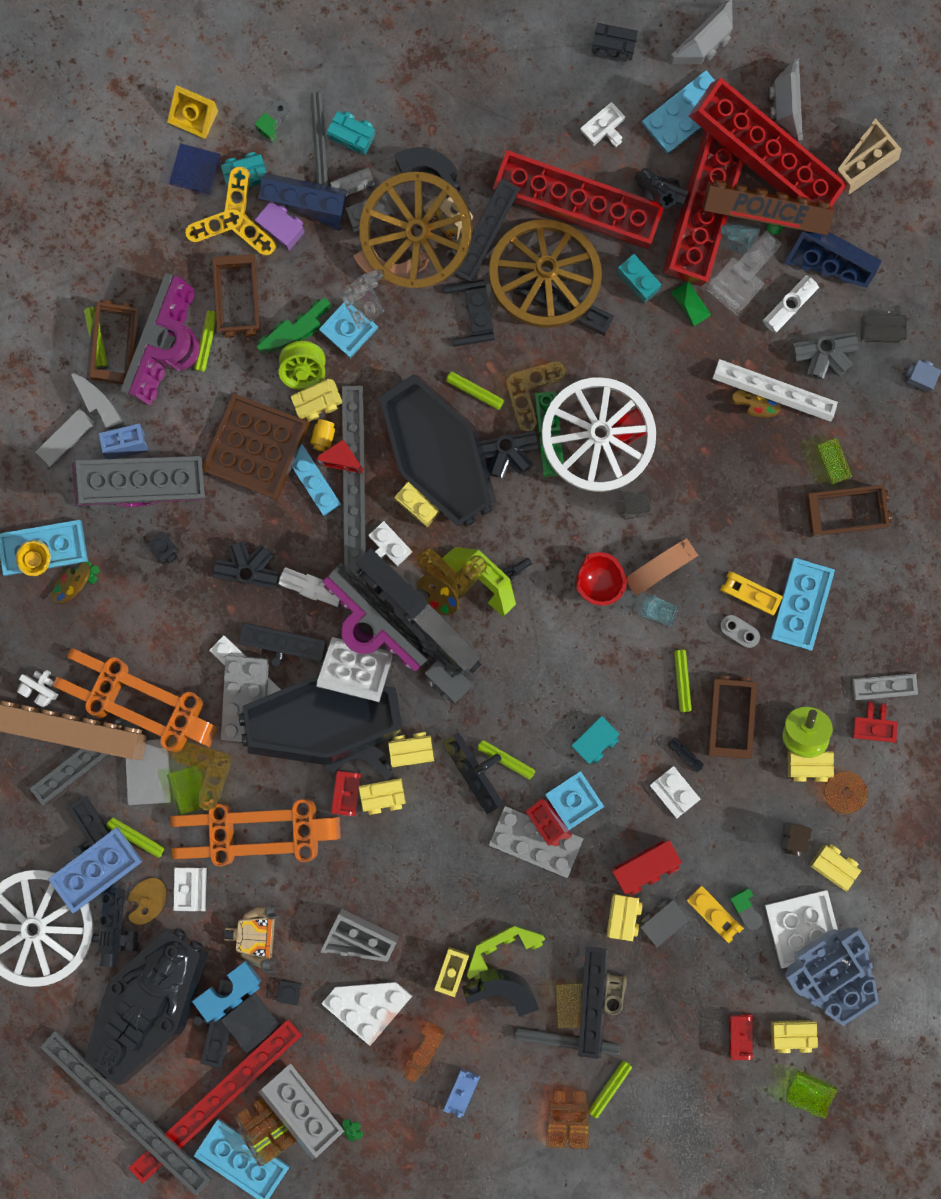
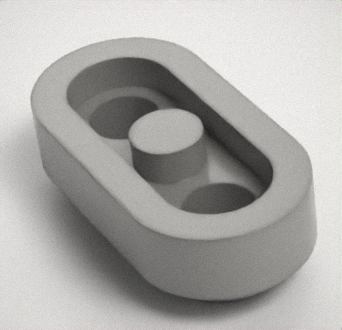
M729 615L723 618L720 623L721 632L741 646L752 648L759 643L760 634L758 630L740 618ZM729 622H733L735 624V628L733 630L728 628ZM747 633L753 635L752 641L746 639Z

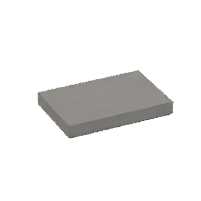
M161 739L147 740L143 760L126 758L128 805L171 802L169 751L162 747Z

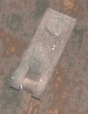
M766 231L730 272L741 277L742 282L747 285L781 247L782 243ZM745 266L749 270V272L744 270L742 267Z

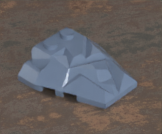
M857 927L846 928L841 932L836 929L828 931L795 953L794 959L796 962L791 964L785 973V977L798 995L807 998L811 1004L821 1008L825 1014L842 1026L879 1003L876 983L871 971L873 966L868 955V951H870L869 945Z

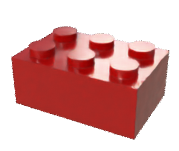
M665 838L610 870L625 895L630 894L631 896L642 890L640 886L646 883L652 885L659 881V876L665 872L669 875L679 869L678 865L682 864L670 840Z

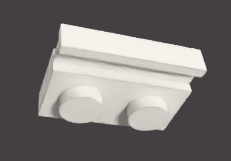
M674 766L649 785L676 819L700 800L699 796Z
M175 867L174 911H206L207 868Z

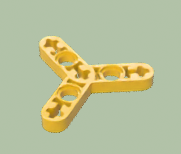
M238 166L230 173L225 211L188 225L185 233L190 241L198 242L232 229L260 254L270 255L275 251V239L245 214L250 182V173L245 167ZM240 170L242 175H245V179L240 181V186H244V189L240 187L233 188V184H238V178L235 177V174L239 173ZM234 191L242 194L243 199L240 203H235L232 200L231 195ZM231 212L239 216V219L236 220L237 224L234 221L226 223L228 228H225L222 215H224V219L231 217ZM212 219L220 222V229L218 231H213L210 228L209 223ZM204 222L206 231L199 233V238L196 235L192 236L191 231H193V227L200 229L204 227L202 224ZM247 226L255 228L256 234L254 237L250 238L245 235V228ZM260 233L263 235V237L260 238L262 241L271 242L269 245L271 247V250H263V244L260 241H258L257 243L253 242L259 237Z

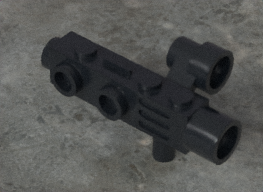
M113 884L102 895V915L99 919L100 934L92 935V941L99 943L98 966L116 967L120 946L123 951L138 952L139 943H137L138 932L125 931V935H121L125 889H121L122 885Z

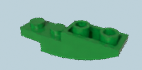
M325 297L322 300L317 299L310 306L311 310L306 314H300L295 319L296 323L294 325L288 319L285 322L280 321L273 328L275 331L269 336H263L258 341V351L261 354L281 351L292 342L304 341L321 328L318 319L331 309L329 301Z
M556 391L535 393L544 477L559 476L549 464L542 445L543 420L551 402L556 397ZM554 415L551 425V437L560 436L559 417ZM552 444L558 460L563 465L562 444Z

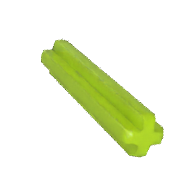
M88 307L84 310L89 337L91 336L93 307ZM99 324L95 365L97 368H104L108 366Z
M208 310L206 312L199 342V356L194 364L196 371L204 372L206 370L217 322L215 311Z
M450 372L446 378L447 383L497 410L504 403L502 398L454 372Z
M682 649L674 652L680 712L691 711L687 657L686 651Z
M484 740L479 743L477 747L479 751L489 757L496 753L501 756L499 763L529 780L532 779L535 774L533 768Z
M111 818L107 823L106 827L108 829L114 830L118 827L127 840L155 857L159 858L164 853L165 848L119 820Z
M623 1060L588 1109V1113L592 1117H599L632 1069L628 1062Z

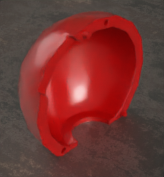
M595 552L588 554L583 559L575 579V589L583 600L592 605L605 606L615 603L622 597L626 590L627 578L617 558L608 553Z

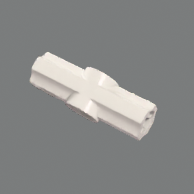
M805 275L762 321L770 331L777 333L819 288L817 283L811 277ZM786 301H794L796 307L793 309L789 308L786 305Z
M286 567L284 568L279 585L295 590L299 594L313 600L318 599L336 607L340 604V599L325 589L324 580L309 574H301Z

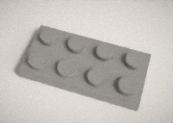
M226 656L221 740L242 742L241 734L245 732L244 726L239 725L238 714L242 713L243 705L267 696L269 659Z
M504 806L489 846L568 878L584 838L572 834V837L569 839H561L559 846H548L528 815Z
M291 1064L287 1065L258 1091L312 1160L317 1158L344 1132Z

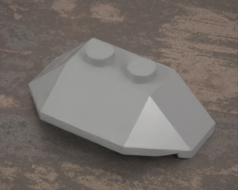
M726 0L671 54L669 60L671 64H702L705 60L710 61L717 53L716 49L720 45L724 47L730 41V34L733 29L732 0Z
M794 59L775 79L772 87H769V100H773V107L770 108V119L774 120L779 127L801 144L803 135L799 59Z

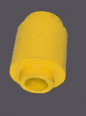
M318 419L310 444L314 445L313 449L325 452L326 449L331 448L335 433L334 423Z

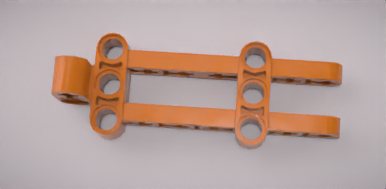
M70 649L67 658L99 672L100 675L91 692L58 676L52 686L85 701L86 710L89 714L103 718L108 713H111L161 736L162 747L170 752L176 753L181 751L188 738L210 748L219 728L198 718L203 707V701L199 696L192 692H186L181 697H178L128 674L127 664L118 658H110L104 663L76 649ZM116 664H120L119 672L114 674L113 667ZM107 683H110L111 689L107 693H104V686ZM125 684L175 707L167 726H163L114 703L122 685ZM195 698V705L192 708H188L187 702L189 699ZM101 702L102 707L100 711L95 712V704ZM185 717L186 724L179 728V719ZM176 737L177 742L175 746L169 747L168 742L170 738Z
M310 799L297 800L293 808L288 810L233 812L228 804L222 803L213 805L209 810V814L170 816V827L209 825L210 846L171 848L172 859L211 857L213 864L220 867L231 864L235 856L295 853L297 860L308 862L314 860L318 855V841L341 839L340 817L316 819V806ZM302 803H305L308 806V812L306 815L300 812V806ZM219 808H222L225 813L222 819L217 816ZM293 820L294 841L234 844L233 824ZM304 824L310 830L307 836L301 833V827ZM220 829L224 830L226 834L223 841L218 837ZM304 846H307L311 851L308 858L302 854ZM220 851H224L227 855L225 862L219 859Z

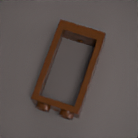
M255 254L212 257L217 332L219 335H223V338H234L235 334H244L246 337L256 336V333H261L257 259ZM251 268L254 325L224 327L221 270Z
M100 300V302H96L93 305L86 380L123 385L135 354L139 308L133 307V304L130 303L115 305L110 300ZM100 312L129 316L124 373L95 369Z
M884 485L808 493L805 496L810 537L886 529L889 527V523L892 522L890 510L887 511L886 503L889 502L888 490H885ZM876 494L879 523L822 530L818 500Z
M718 675V679L712 680L707 756L752 759L757 682H752V678L739 677V681L730 680L731 676ZM720 685L750 688L745 750L715 747Z

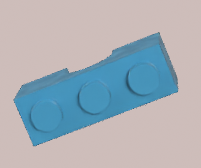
M247 960L227 975L233 984L231 994L226 996L220 995L212 986L192 1001L207 1023L212 1019L216 1022L225 1015L223 1011L229 1006L232 1009L242 1002L241 997L248 993L250 996L260 988L258 984L262 980Z

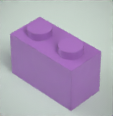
M270 201L255 219L256 224L290 251L305 233L302 226L303 222L296 216L290 217L286 213L287 209L280 203L275 205Z

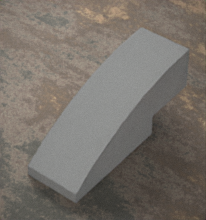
M76 373L71 374L88 411L92 415L99 413L107 429L111 430L124 423L119 412L97 387Z

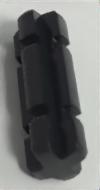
M674 737L668 743V746L673 751L675 750L676 754L687 765L690 764V768L695 772H699L704 767V764L699 759H696V756L685 745L682 746L681 741Z

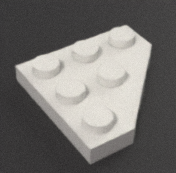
M397 982L336 986L322 1002V1005L371 1046L412 995Z

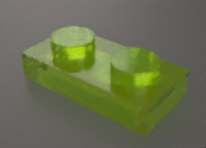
M837 438L816 446L831 485L853 477Z

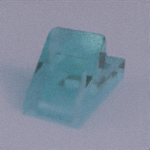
M722 225L721 234L728 235V250L739 253H747L760 232V228L746 225Z
M647 594L641 616L672 627L679 607L654 595Z

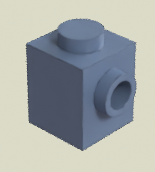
M918 360L914 365L910 364L906 372V376H908L906 383L929 393L934 389L941 370L933 367L934 364L930 361Z

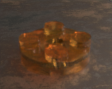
M844 771L834 774V777L828 780L825 785L824 796L827 805L834 811L841 814H852L866 804L868 788L858 774ZM846 786L852 792L851 797L847 796L848 799H844L843 794H841V789L844 790Z

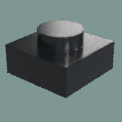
M281 980L277 1002L298 1006L302 983Z

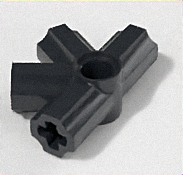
M646 168L636 173L635 179L638 185L645 191L644 197L656 201L662 208L669 209L672 205L683 207L689 189L680 187L679 180L663 178Z
M535 431L510 436L503 435L499 438L480 441L485 459L492 458L488 467L489 474L503 479L509 464L519 476L526 472L533 465V462L524 452L538 449ZM503 441H509L512 444L508 451H503L500 448Z
M245 541L227 547L232 562L216 559L213 578L276 590L279 571L264 569L274 556L263 546L259 545L249 555ZM244 569L252 571V576L248 580L241 578V572Z

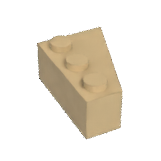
M876 118L837 170V175L847 183L844 190L848 195L899 160L901 148Z

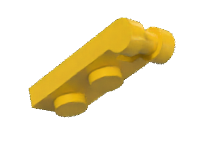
M728 572L726 576L728 579L725 585L722 584L721 592L774 616L783 596L736 573ZM735 582L741 584L738 591L733 589Z
M700 886L686 900L728 944L733 940L732 937L737 932L740 933L744 929L703 886ZM728 921L731 927L725 931L722 926Z

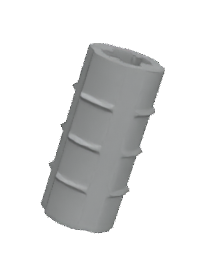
M365 168L330 182L331 187L347 190V195L375 185L370 169Z

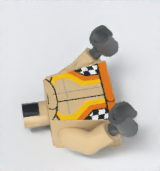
M438 196L434 197L423 207L422 219ZM451 197L445 198L431 218L433 222L460 214ZM470 212L471 220H472V222H473V215H472V213ZM462 221L440 228L451 241L458 244L461 243ZM448 250L446 252V257H449L452 254H454L455 257L457 250Z
M278 905L257 907L244 914L243 919L238 921V928L225 929V941H237L236 951L240 952L241 957L251 965L261 968L266 973H274V971L270 970L269 966L270 964H276L275 960L267 959L272 957L275 919L280 918V915L276 916L274 914V909L279 908Z

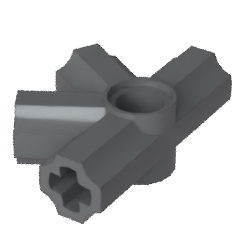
M856 332L831 337L823 336L820 339L792 344L795 361L811 359L806 374L824 380L828 366L840 377L853 366V363L844 353L859 350ZM828 343L831 350L828 352L823 351L820 344Z

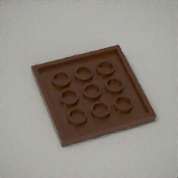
M233 393L202 466L203 472L278 501L310 423Z

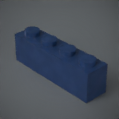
M265 173L261 178L258 199L281 203L340 231L347 190Z
M803 230L784 264L790 266L792 264L801 266V269L822 272L824 276L830 277L832 275L839 277L842 281L867 288L882 260L831 232L828 235Z

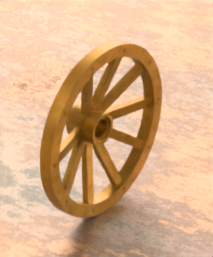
M424 172L398 174L380 184L366 201L359 227L361 246L366 259L373 269L391 283L408 288L433 286L449 278L465 260L472 240L471 215L461 194L446 180ZM415 181V218L393 187L405 182ZM422 181L429 182L442 189L423 219ZM387 192L390 194L408 220V223L374 210L384 194ZM447 195H449L456 204L460 214L428 224ZM373 216L404 228L405 231L370 239L371 217ZM462 221L460 244L431 232V230ZM420 225L422 233L417 237L414 233V228ZM407 237L405 242L383 265L376 256L372 246ZM428 238L457 250L455 257L447 267H442ZM414 242L410 278H404L391 272L390 268ZM422 243L438 273L428 278L417 279L420 246Z
M532 220L509 230L495 246L489 265V282L493 295L499 305L516 320L540 328L563 326L584 315L594 303L602 280L600 259L589 239L574 227L555 220ZM536 231L541 257L537 256L517 238L523 234ZM543 231H553L564 235L551 256L547 254ZM569 239L575 241L585 252L584 254L560 261L556 260ZM511 243L534 263L500 260V257L505 248ZM589 260L592 268V279L559 268ZM498 267L532 270V272L503 287L500 285ZM542 267H548L551 271L545 272L542 270ZM558 276L591 287L589 294L581 304ZM537 278L520 309L505 295V293ZM551 281L574 307L572 311L554 316ZM542 283H545L548 317L535 316L526 312Z

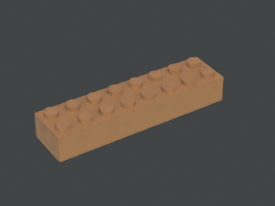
M1 701L0 732L133 760H143L148 735H143L140 729L125 727L124 730H121V725L104 722V725L101 726L102 721L83 718V722H81V717L63 714L60 717L61 713L42 709V712L39 713L40 708L21 705L20 709V704Z

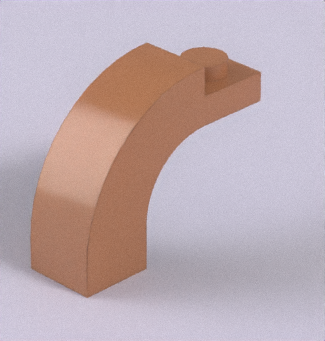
M363 250L353 256L360 270L369 279L386 286H399L380 276L366 259ZM425 250L420 252L417 272L428 266L429 256ZM375 252V254H376V256L378 257V259L380 260V262H381L383 265H385L386 262L383 261V260L377 255V253ZM412 258L404 263L394 264L390 271L398 276L409 279Z
M686 538L627 576V583L635 596H637L699 555Z

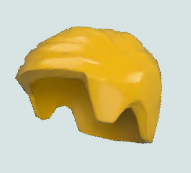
M40 540L24 542L16 554L17 566L28 576H38L44 573L51 561L50 549Z

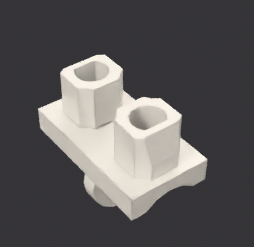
M48 670L43 674L38 671L34 673L33 676L39 679L38 682L28 675L22 674L19 678L22 682L17 692L28 698L33 689L37 690L40 693L34 702L43 708L51 700H56L59 695L44 686L47 684L52 687L54 683L53 680L49 679L51 672Z

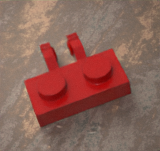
M868 702L866 718L854 717L852 738L896 743L898 721L886 720V703H881L879 707V719H873L874 705L873 702Z

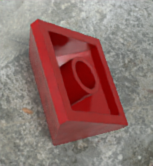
M344 439L318 456L317 460L322 466L360 474L364 473V469Z

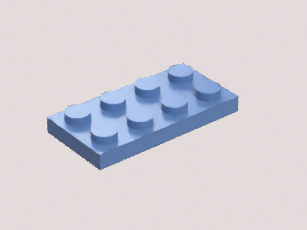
M117 827L48 878V880L71 912L75 913L143 861Z

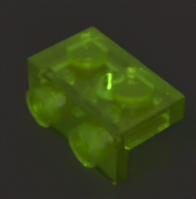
M196 765L167 774L179 815L209 806V795L202 785L203 776Z
M797 1070L787 1089L786 1101L793 1107L802 1108L816 1117L820 1116L826 1119L828 1108L837 1093V1087Z

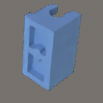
M140 423L99 433L102 453L106 459H116L148 451L144 439L145 434Z
M461 1067L444 1104L443 1111L447 1113L452 1112L461 1118L470 1102L480 1075Z

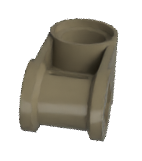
M607 972L604 1010L608 1014L616 1015L622 1010L627 974L618 976L610 975ZM616 999L618 1007L615 1010H609L607 1008L608 1000Z

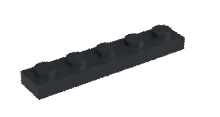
M501 178L472 234L468 254L454 273L472 282L520 190L519 186Z
M520 270L516 279L526 275L527 273ZM537 278L511 291L526 298ZM542 283L532 301L547 308L545 283ZM552 286L554 312L563 315L572 311L574 307L558 288ZM575 297L580 304L583 302V300ZM592 305L584 315L574 322L605 336L614 315Z
M586 947L578 1048V1056L601 1058L609 949Z

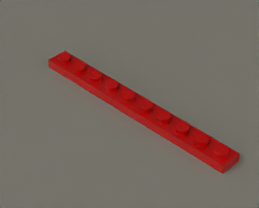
M287 1019L165 1134L182 1148L303 1034ZM146 1150L128 1169L143 1184L163 1164Z

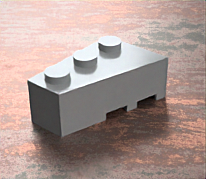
M341 909L321 953L329 952L342 956L351 955L364 959L388 962L399 936Z

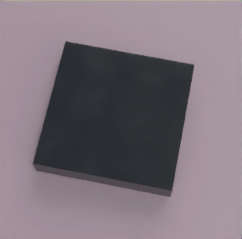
M255 992L247 996L239 1005L220 1018L246 1053L281 1026Z

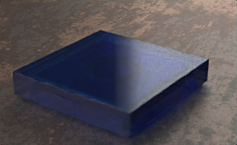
M180 143L169 184L210 195L221 155Z

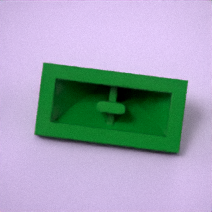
M685 282L671 292V295L693 327L711 316V313L689 282Z

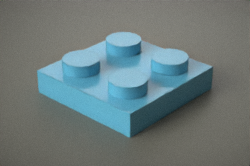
M346 299L321 326L319 331L351 358L374 334L378 326Z
M581 771L545 794L568 830L604 807Z

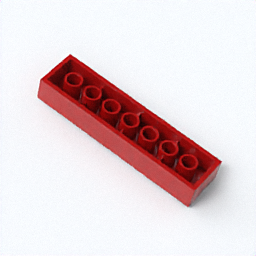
M722 78L715 80L708 86L688 116L777 191L788 194L790 198L796 199L797 196L809 198V202L817 203L818 200L829 202V206H833L847 185L838 175Z
M705 130L687 187L689 190L679 214L662 272L698 286H702L709 281L728 216L704 211L702 205L708 181L714 182L717 179L727 182L726 185L735 186L743 162Z
M506 150L492 189L493 195L501 178H504L520 187L513 203L647 250L650 249L664 209L655 201Z

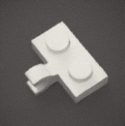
M611 102L582 126L580 132L593 146L607 136L610 142L617 147L622 143V136L615 128L625 120V116Z
M384 521L368 535L379 547L375 552L381 558L386 555L397 567L412 554L411 549Z

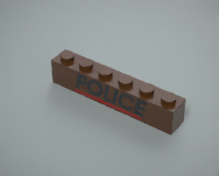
M722 180L708 181L702 205L704 211L824 235L829 233L835 211L832 206H829V202L818 200L817 203L809 202V198L797 196L795 199L782 192H776L775 195L768 193V190L762 188L750 190L747 189L746 185L742 184L730 186L726 185L727 182Z

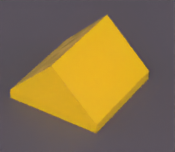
M176 85L167 123L205 139L218 113V109L214 101Z

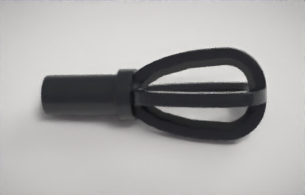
M527 557L520 563L501 571L504 574L513 572L509 577L511 582L516 575L531 566L532 562Z

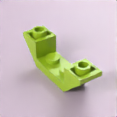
M454 547L441 559L456 574L464 567H467L494 593L488 604L502 617L516 605L510 579L480 550Z
M512 925L476 944L467 977L477 980L481 978L479 972L488 970V966L481 953L485 952L486 955L497 950L496 945L502 942L507 945L516 940L515 936L518 934L526 949L531 948V950H535L543 945L544 935Z

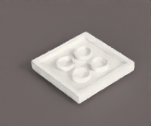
M332 637L317 681V687L379 702L393 654L390 651L379 648L374 653H356L350 650L342 639Z
M828 890L764 905L781 969L789 967L796 962L794 959L795 953L832 929L838 930Z

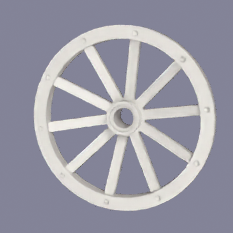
M588 378L566 387L551 402L542 424V445L551 467L567 483L587 491H612L632 482L648 465L656 444L655 421L647 403L628 385L609 378ZM604 388L599 420H597L581 390ZM611 389L623 394L630 401L606 422ZM575 393L591 424L558 409L559 406ZM634 405L640 411L645 422L643 426L612 428ZM556 415L588 431L551 437L553 417ZM595 429H603L605 431V437H597L595 434ZM646 432L647 439L644 453L641 454L612 435ZM589 438L563 465L561 464L552 444ZM609 442L639 460L636 467L625 476L621 473ZM594 444L588 480L581 479L569 472L567 469ZM601 446H603L616 480L594 482Z
M29 870L14 874L0 882V904L22 923L21 925L0 923V930L21 931L19 935L0 946V954L26 939L15 971L10 970L0 961V976L8 981L30 987L53 984L74 972L89 952L92 944V935L94 934V919L89 903L81 908L84 927L46 926L70 910L65 905L42 919L55 890L50 883L34 916L28 879L48 880L55 872ZM20 881L27 918L2 895L6 889ZM31 923L36 924L38 927L36 935L29 931ZM46 933L83 934V940L76 956L46 935ZM40 939L69 960L70 963L62 970L51 974ZM32 942L34 943L43 972L42 977L21 975Z

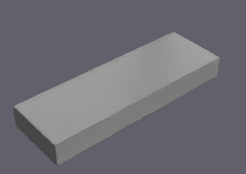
M79 408L35 453L52 467L96 423Z
M916 674L851 679L853 700L918 695Z

